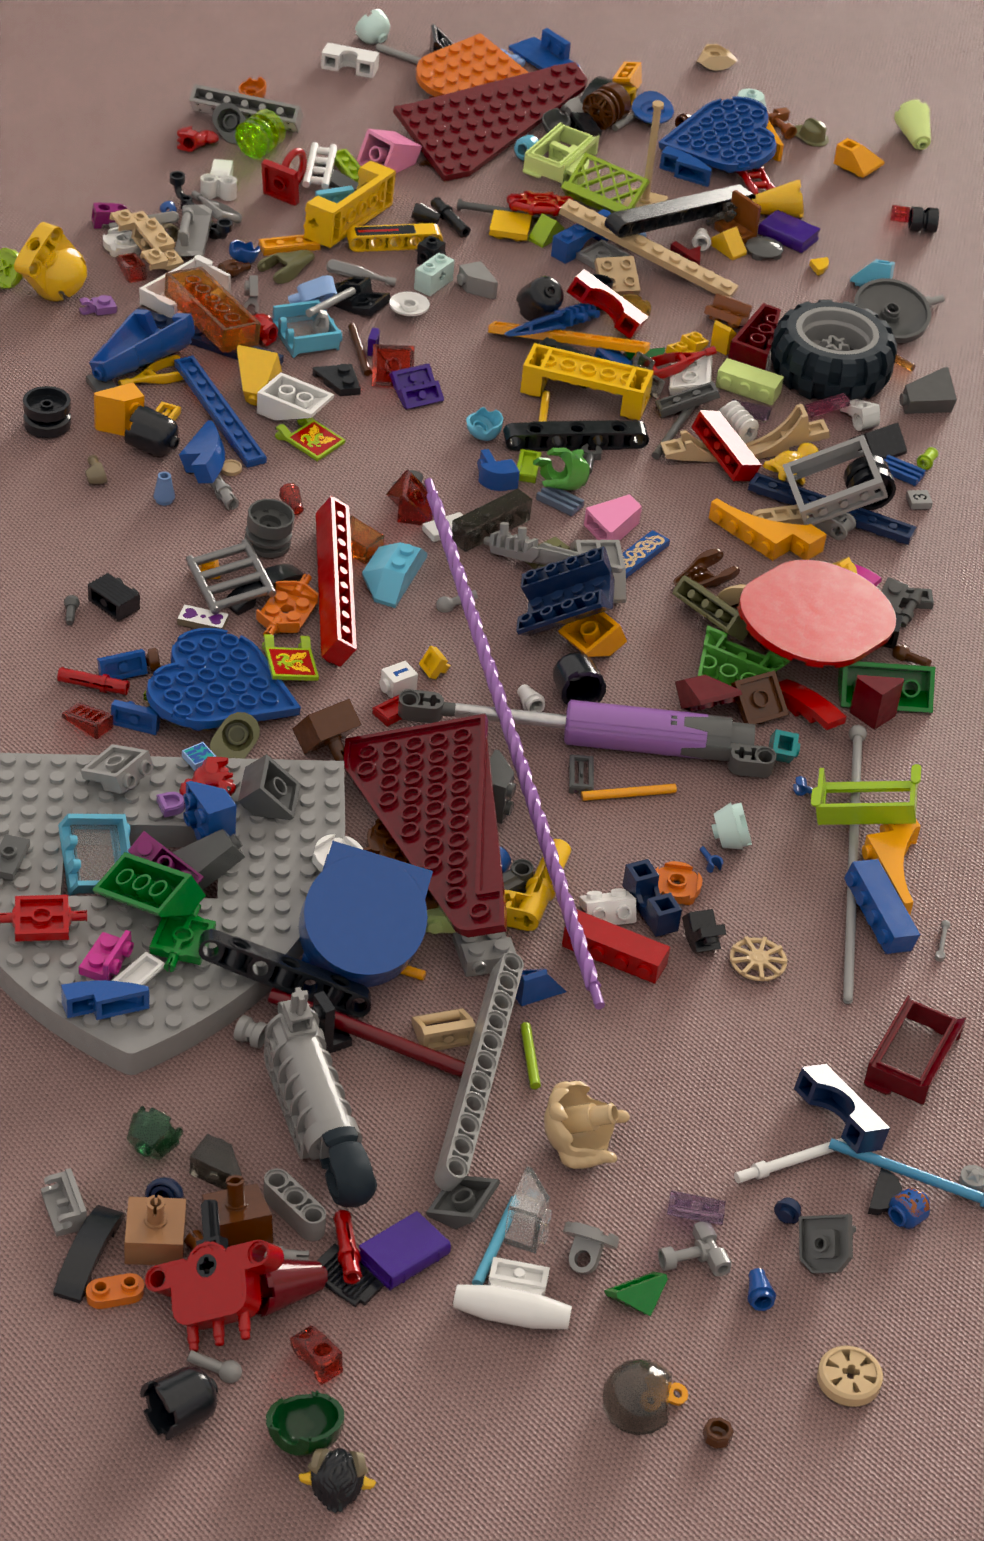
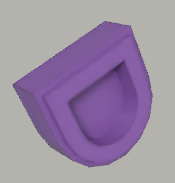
M167 792L156 795V801L164 818L178 815L184 811L185 802L183 795L180 793Z

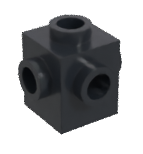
M431 236L421 241L417 246V264L422 265L437 253L446 255V243Z

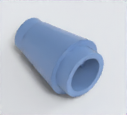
M160 472L158 474L153 494L156 503L163 506L170 505L175 499V492L169 472Z

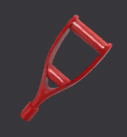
M712 346L700 352L666 353L646 359L643 362V367L653 370V379L658 381L682 372L697 359L717 354L715 346ZM677 362L668 367L657 369V366Z

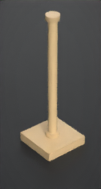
M658 100L652 103L654 110L645 178L649 180V184L635 207L668 200V196L650 192L661 110L664 108V103ZM631 196L625 199L623 205L629 206L632 201Z

